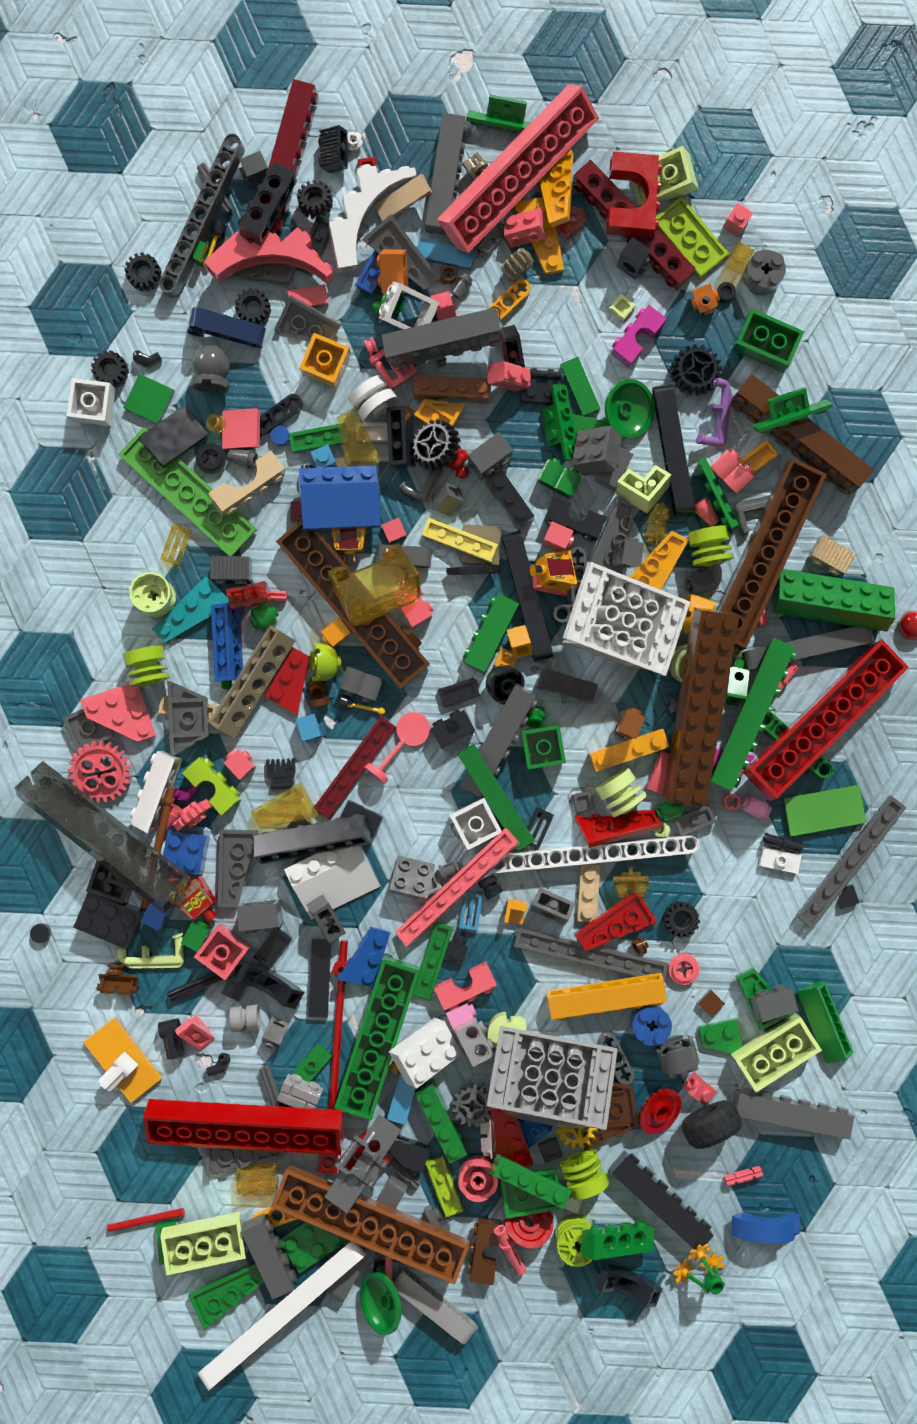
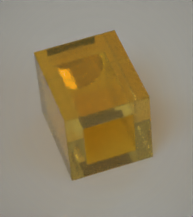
M738 241L724 266L740 275L755 250Z

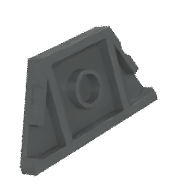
M167 681L170 755L174 756L210 736L208 697L174 682Z

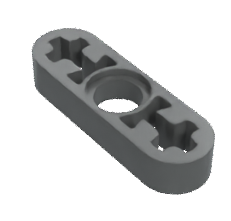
M603 1031L599 1035V1044L608 1046L607 1043H603L605 1041L604 1037L613 1038L610 1040L613 1048L618 1046L617 1053L622 1055L621 1061L615 1064V1068L623 1066L626 1073H629V1078L625 1079L621 1077L622 1072L620 1068L615 1069L614 1073L618 1081L625 1085L632 1083L634 1072L615 1035L611 1031Z

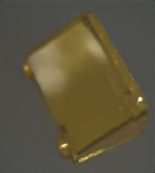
M399 543L385 548L381 561L349 574L344 567H335L328 571L329 579L349 622L355 626L409 605L418 600L421 594L419 573Z

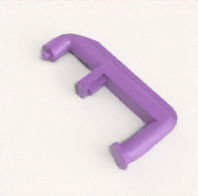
M715 378L713 381L714 387H722L720 404H709V408H712L713 411H718L715 437H707L700 433L696 438V443L709 446H723L726 444L728 436L732 391L726 380Z

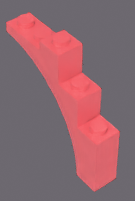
M298 227L283 241H281L277 234H272L269 231L262 245L255 242L251 243L249 239L242 237L240 233L236 232L204 261L206 271L219 283L245 268L271 263L288 264L302 268L319 277L327 285L334 280L332 267L327 262L323 263L319 259L318 253L312 249L310 235L306 231L302 232Z

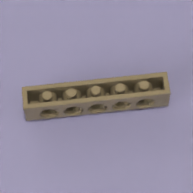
M270 625L209 723L219 731L236 738L296 640Z

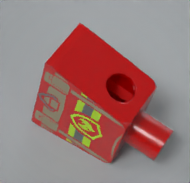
M201 874L169 900L192 920L202 915L209 923L217 916L210 908L217 900Z

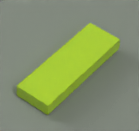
M444 1155L427 1160L425 1165L445 1218L463 1212L464 1209Z

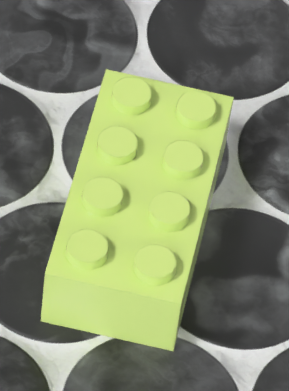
M794 1013L743 1045V1047L732 1053L731 1056L755 1092H758L822 1050L802 1018Z
M240 1212L162 1228L160 1237L166 1275L245 1259L246 1246L241 1234L242 1221Z

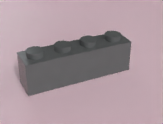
M263 1213L243 1222L241 1234L272 1299L294 1291L297 1277L295 1271L291 1270L288 1265L289 1259L287 1254L281 1250L279 1237L273 1233L271 1220H267Z

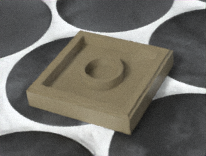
M464 524L463 531L496 543L499 547L492 563L462 552L461 563L499 565L502 527Z

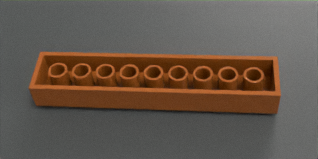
M288 1166L271 1206L272 1208L455 1285L470 1245L469 1239L361 1194L348 1213H346L325 1198L333 1182L295 1166Z

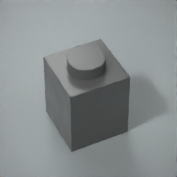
M261 151L239 159L242 165L239 168L243 179H248L250 185L265 178L268 167Z

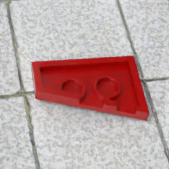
M292 647L264 697L299 715L310 656Z

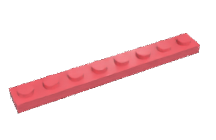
M505 828L395 931L406 947H410L520 844L509 829Z

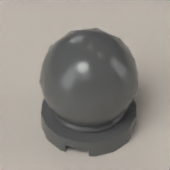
M205 345L201 347L192 359V368L196 375L191 378L193 390L203 393H209V390H218V394L228 392L229 381L225 379L230 369L228 356L224 350L217 346Z

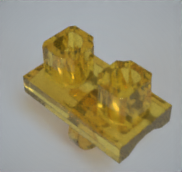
M629 866V872H622V876H613L614 889L617 892L618 898L628 897V890L635 889L636 897H646L647 889H649V877L641 876V872H634L633 866Z

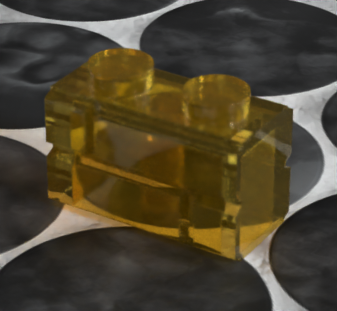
M277 1163L237 1168V1194H243L244 1197L254 1196L255 1193H262L265 1196L274 1194L279 1187Z

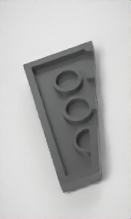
M220 829L218 907H238L254 851V836L258 835L259 830Z

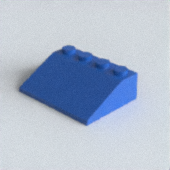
M376 466L299 468L298 484L303 531L377 528L381 526Z

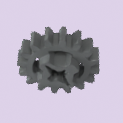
M468 1084L466 1086L467 1090L461 1087V1094L455 1093L454 1096L458 1099L452 1101V1104L456 1105L452 1112L458 1113L455 1117L456 1119L462 1118V1125L468 1122L469 1128L472 1127L473 1123H475L476 1127H479L480 1121L483 1124L487 1123L485 1117H492L489 1113L491 1108L486 1107L489 1092L484 1093V1086L478 1089V1084H474L473 1088ZM471 1092L469 1099L462 1100L467 1093ZM479 1094L483 1097L485 1103L481 1102V1100L479 1099ZM473 1100L475 1105L480 1106L472 1110L471 1106L466 1105L473 1102ZM461 1108L465 1109L467 1117L463 1114ZM479 1111H484L480 1118L475 1119Z

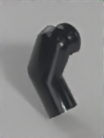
M136 350L133 353L134 362L146 368L162 361L158 352L150 356L142 353L140 350Z
M220 1053L216 1065L206 1068L208 1077L227 1070L230 1063L229 1054Z

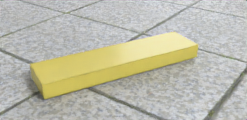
M428 518L421 535L490 563L493 562L499 547L496 543Z

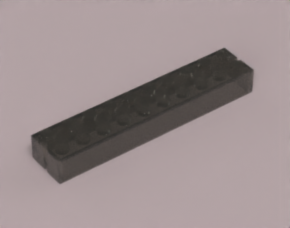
M44 761L30 772L33 783H35L34 785H32L31 779L27 775L14 787L19 799L163 914L176 902V896L179 898L191 886L190 876Z

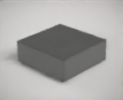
M591 790L571 794L576 813L595 809Z

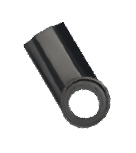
M179 1018L158 1023V1032L164 1042L167 1060L177 1059L185 1055L182 1039L177 1036L175 1031L181 1025Z

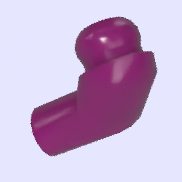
M193 784L187 789L175 788L173 798L176 801H188L200 788L194 787Z

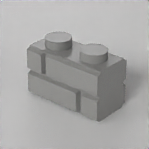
M288 1074L277 1101L291 1107L316 1108L323 1088L316 1082L302 1080L297 1074Z

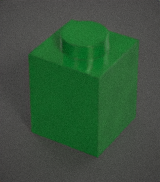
M194 920L191 922L181 944L198 952L207 940L212 928L208 927L209 924L205 921Z

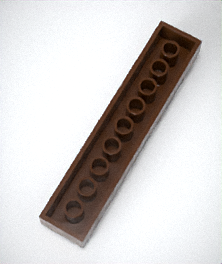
M794 458L785 463L718 607V610L732 611L740 615L734 648L740 651L746 649L827 475Z
M300 520L276 541L401 690L430 666V663L317 530L303 531L302 520Z
M694 607L662 795L669 803L707 805L740 616L732 611Z

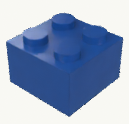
M176 829L168 830L161 868L196 875L204 873L210 835L184 830L177 831Z

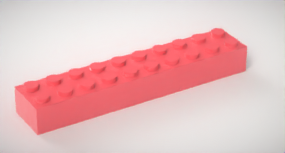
M568 84L438 217L437 221L456 249L469 253L599 119L582 86Z

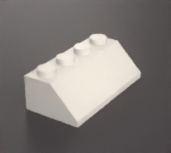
M157 751L156 754L152 755L150 760L152 766L150 772L147 771L144 776L143 782H145L143 790L141 789L137 795L138 804L130 814L132 819L130 824L146 833L157 830L164 804L162 801L163 797L166 795L167 786H173L183 760L182 758L171 756L163 751Z

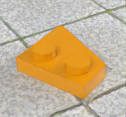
M424 399L415 412L414 417L427 425L429 420L435 422L436 419L444 420L454 425L466 404Z

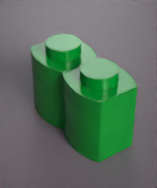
M548 459L537 482L570 499L582 476L579 475L575 468L569 467L568 469L562 466L563 463L558 459Z

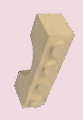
M272 451L256 460L257 473L250 484L243 487H233L222 483L208 493L209 500L222 517L226 514L228 516L233 514L242 503L246 505L253 499L254 495L257 493L262 494L269 488L270 484L273 482L276 484L284 478L285 468Z

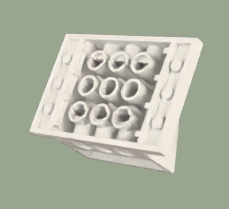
M588 562L563 635L565 639L563 643L628 667L647 669L666 676L690 601L593 562Z

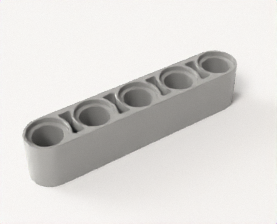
M403 1268L393 1281L399 1295L460 1343L466 1344L478 1329L477 1324L409 1269Z

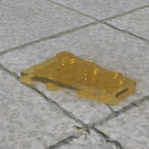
M354 408L337 417L346 467L372 466L382 460Z
M301 782L251 811L261 829L320 816Z

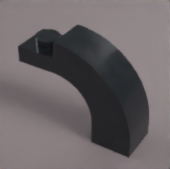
M253 962L252 964L244 963L234 979L239 984L254 987L265 992L282 1006L296 1009L305 993L280 974Z
M606 1265L605 1270H602L598 1275V1282L595 1287L601 1293L613 1291L625 1294L646 1308L657 1305L663 1290L661 1286L647 1277L616 1265Z

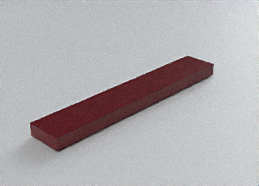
M380 716L315 804L314 810L327 819L332 816L365 771L364 767L366 764L371 763L396 729V726Z

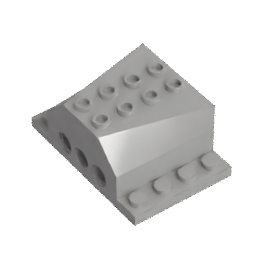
M500 1026L486 1107L503 1110L505 1114L522 1120L563 1128L584 1129L585 1127L606 1131L618 1048Z

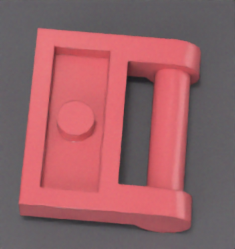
M384 349L369 358L370 363L376 367L380 375L386 380L387 389H392L393 391L414 377L415 374H418L413 364L407 365L408 367L404 369H396L389 363L398 377L393 381L380 361L385 357Z

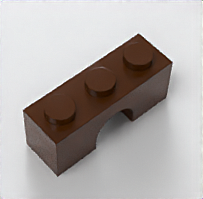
M478 1216V1223H474L473 1235L476 1236L475 1243L471 1242L470 1255H473L472 1262L468 1261L467 1274H470V1282L494 1285L496 1258L487 1257L484 1255L483 1250L490 1245L499 1246L500 1242L494 1234V1229L498 1225H502L499 1219Z

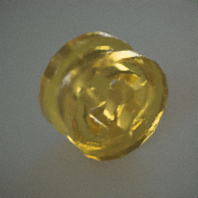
M211 414L207 419L208 430L221 433L226 423L224 417Z

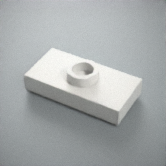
M762 847L759 866L798 874L802 855Z

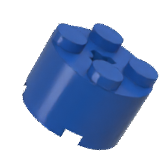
M644 1005L642 1008L634 1009L631 1014L630 1026L640 1042L648 1046H657L666 1042L671 1034L672 1022L669 1015L660 1005ZM651 1021H653L654 1025L648 1027L647 1023L650 1024Z

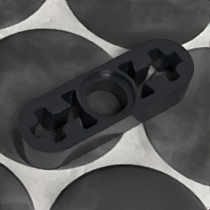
M290 394L260 416V422L267 423L269 421L267 417L270 416L274 424L272 425L269 422L266 424L267 428L265 430L260 428V435H268L274 427L282 425L301 411L303 402L300 396ZM292 399L297 401V407H289ZM284 404L286 405V407H289L288 410L290 412L288 414L285 408L283 407ZM282 410L284 412L283 418L275 419L273 417L274 412Z

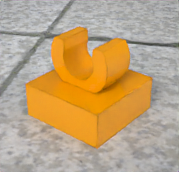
M501 647L494 666L509 665L514 667L517 658L514 659L511 651Z

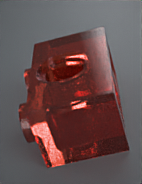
M265 581L226 590L230 609L232 610L272 602L269 586Z

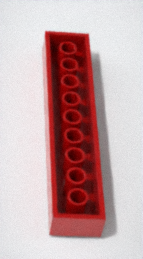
M883 639L872 644L742 773L769 801L777 799L909 667Z
M149 1099L143 1115L147 1144L341 1156L344 1140L343 1110Z

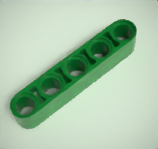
M771 712L769 717H767L768 721L762 732L774 741L777 738L775 729L779 727L783 733L788 726ZM822 755L806 769L811 775L820 779L829 778L833 774V766ZM821 765L825 767V773L823 775L819 773V767Z

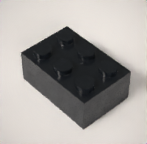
M88 892L73 928L127 950L135 942L146 910L127 902L121 904Z

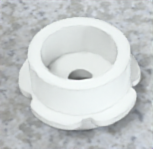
M349 132L348 149L351 151L359 150L363 144L361 134Z

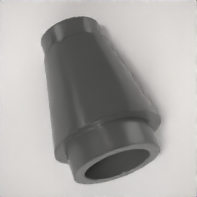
M230 449L228 460L250 469L251 467H256L258 454L253 450Z

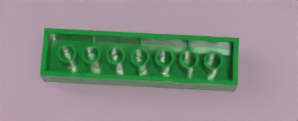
M384 955L335 1109L343 1110L344 1112L372 1121L392 1059L389 1051L396 1046L421 967Z

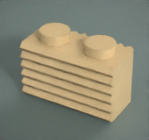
M822 535L817 539L808 558L811 559V563L815 566H824L828 569V573L838 577V575L842 576L847 572L856 553Z

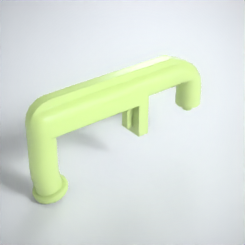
M183 933L172 936L175 942V955L150 956L148 944L142 946V957H126V949L122 947L117 948L118 959L122 964L130 968H178L184 963V945L181 944Z

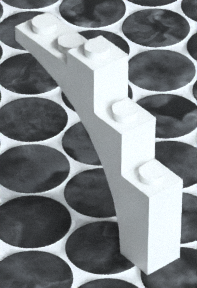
M369 164L362 165L357 169L356 178L359 193L357 191H349L346 195H343L342 199L346 219L336 217L329 221L328 225L338 273L356 270L357 234L367 211L386 192L416 178L415 167L403 166L395 171L385 169L380 171V173H377L376 166Z

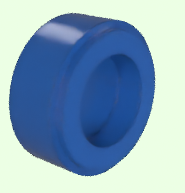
M276 426L271 430L270 438L275 445L284 446L290 440L289 431L283 426Z

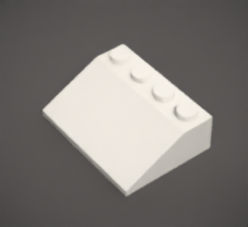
M361 845L314 854L284 869L295 893L311 920L314 918L306 904L321 895L326 898L332 909H335L380 887Z

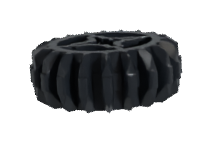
M694 344L692 349L689 345L686 346L685 351L681 349L679 355L674 357L675 362L671 363V367L674 369L670 371V374L675 375L672 381H678L675 387L679 388L682 386L681 392L684 393L688 390L689 396L693 392L698 397L700 392L706 395L708 390L713 391L714 379L722 377V374L719 372L722 371L723 367L718 366L721 359L715 360L717 353L711 354V348H708L707 351L704 350V344L701 345L700 349H698L697 344ZM698 358H701L706 362H701L698 360ZM688 359L689 368L682 372V363ZM694 367H695L696 369L698 368V369L700 370V372L697 373V371L694 372V371H692V370H693ZM710 368V379L705 382L704 372ZM687 379H693L695 383H692Z
M436 419L435 422L429 420L428 425L423 423L422 429L417 428L419 433L413 435L415 441L410 442L413 446L410 450L413 453V459L423 469L435 472L436 469L442 471L443 466L449 468L448 463H454V456H459L456 451L461 449L459 445L461 440L458 437V431L452 424L440 419ZM443 433L446 434V442H444Z

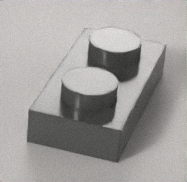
M709 804L682 814V817L673 820L680 836L716 823Z

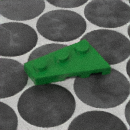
M750 968L735 976L759 1030H763L794 1014L790 1013L765 1022L755 1020L749 997L754 996L757 991H770L772 989L754 968Z

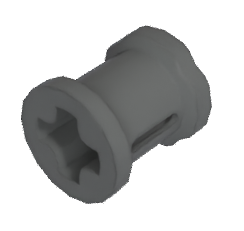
M456 859L446 865H438L444 882L447 881V878L456 875L460 871Z

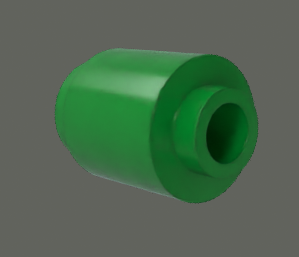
M668 801L657 805L658 809L655 810L659 820H662L664 823L682 817V814L686 813L683 804L669 803Z

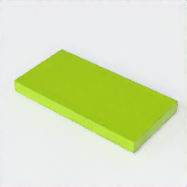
M682 196L656 216V219H659L658 230L696 268L694 274L699 280L729 256V252Z

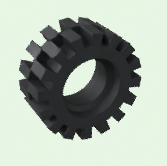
M313 180L312 184L308 181L306 182L307 186L301 185L302 190L298 189L297 201L302 214H305L307 218L310 215L311 219H314L315 216H317V219H320V215L326 216V211L330 213V208L333 207V199L330 188L326 183L323 184L322 181H319L317 184L316 180ZM312 197H322V199L319 202H308L309 199H311Z
M140 252V256L137 253L134 254L135 258L130 256V262L126 261L125 263L127 268L124 267L125 276L135 289L138 288L139 291L145 289L147 292L150 287L152 290L155 289L154 285H159L158 280L161 279L160 274H162L155 258L151 257L148 253L145 255L144 252ZM141 266H148L150 268L149 276L144 279L137 277V269Z
M248 288V292L243 290V294L239 293V299L235 300V310L241 320L258 325L261 322L264 324L266 322L265 319H269V313H271V306L267 296L256 288L254 291L252 288ZM251 301H256L260 304V310L256 314H249L246 311V305Z
M105 350L103 351L104 354L99 352L97 354L99 357H94L93 360L95 362L91 363L93 368L91 372L94 374V378L99 382L110 383L113 387H120L119 383L124 384V378H128L127 373H129V369L127 368V363L117 352L114 353L112 350H109V352ZM107 363H114L117 366V371L112 376H106L103 372V368Z
M678 901L666 908L667 911L666 913L664 912L663 922L671 934L679 938L690 937V934L693 935L696 929L698 930L700 916L692 905ZM680 912L686 913L689 918L687 925L683 927L677 926L674 922L676 914Z

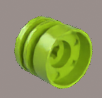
M727 525L703 528L688 533L690 547H699V550L693 552L691 556L701 557L692 561L693 566H717L734 559L733 553L724 554V552L731 550L732 546L722 545V542L730 539Z
M149 646L122 654L125 667L135 668L134 671L127 673L128 677H137L129 681L130 687H148L170 678L169 673H160L168 669L167 665H158L157 663L165 659L163 646Z
M583 1150L561 1161L559 1166L561 1171L564 1172V1179L569 1180L567 1187L572 1190L570 1194L572 1199L582 1200L601 1193L609 1186L604 1169L600 1168L602 1162L598 1159L597 1150Z
M569 1214L563 1217L557 1223L555 1229L557 1251L565 1263L574 1267L585 1266L592 1261V1259L581 1255L582 1230L590 1229V1226L593 1225L590 1220L580 1214Z

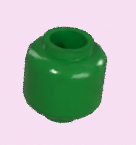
M264 603L251 610L249 620L255 630L265 631L270 625L275 626L277 624L276 617L279 614L274 606L270 607L267 603Z

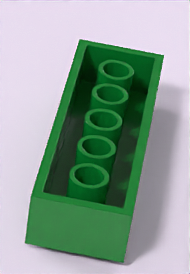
M783 569L774 588L773 613L887 632L896 618L894 587Z

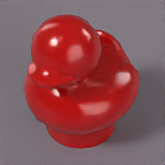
M459 449L456 451L459 456H454V463L449 462L448 465L451 470H456V478L465 479L469 476V469L462 465L468 460V452L465 449Z

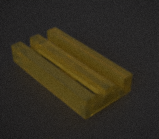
M173 523L160 559L180 566L192 530ZM178 529V533L173 544L169 558H167L176 530ZM186 532L177 559L175 561L173 559L178 544L180 542L182 533Z

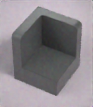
M444 482L432 496L436 511L451 516L462 504L463 497L459 487Z

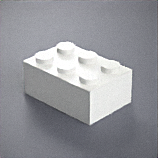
M437 1018L430 1020L389 1051L406 1084L416 1089L462 1054L445 1021Z

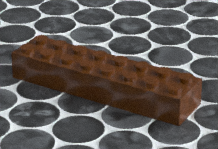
M751 374L733 396L731 404L736 411L743 412L747 415V419L750 422L756 424L770 419L766 400L779 395ZM809 418L802 421H792L788 426H778L766 433L767 435L774 436L781 446L788 447L798 459L802 458L807 462V465L826 473L825 480L834 483L843 494L850 495L859 489L874 471L871 466Z

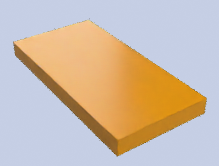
M116 1017L83 1042L106 1072L123 1052H126L139 1064L117 1085L130 1103L162 1079L160 1073Z

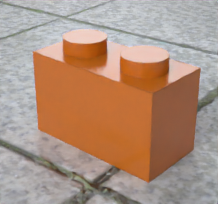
M384 249L377 257V266L380 268L378 285L381 287V292L387 293V289L393 281L408 287L406 250Z

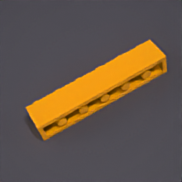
M662 973L547 990L551 1020H564L572 1016L584 1017L586 1014L591 1013L599 1015L611 1010L619 1012L624 1010V1008L631 1007L639 1009L644 1005L658 1006L667 1002Z

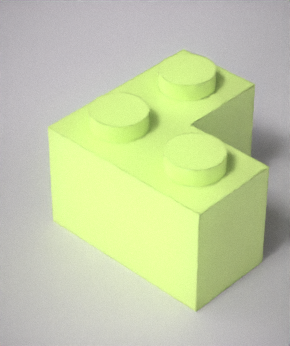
M655 465L643 478L628 468L617 481L616 495L648 513L669 488L671 474Z

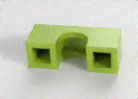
M199 757L182 774L194 787H199L205 781L212 782L216 792L208 802L221 816L225 815L241 800L239 797L240 792L234 786L230 787L225 782L227 778L220 771L217 773L212 768L214 764L207 757L205 759Z

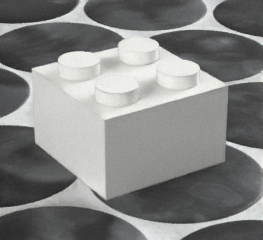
M72 378L67 417L73 422L111 426L116 389L107 382Z
M484 797L450 814L467 850L502 832Z

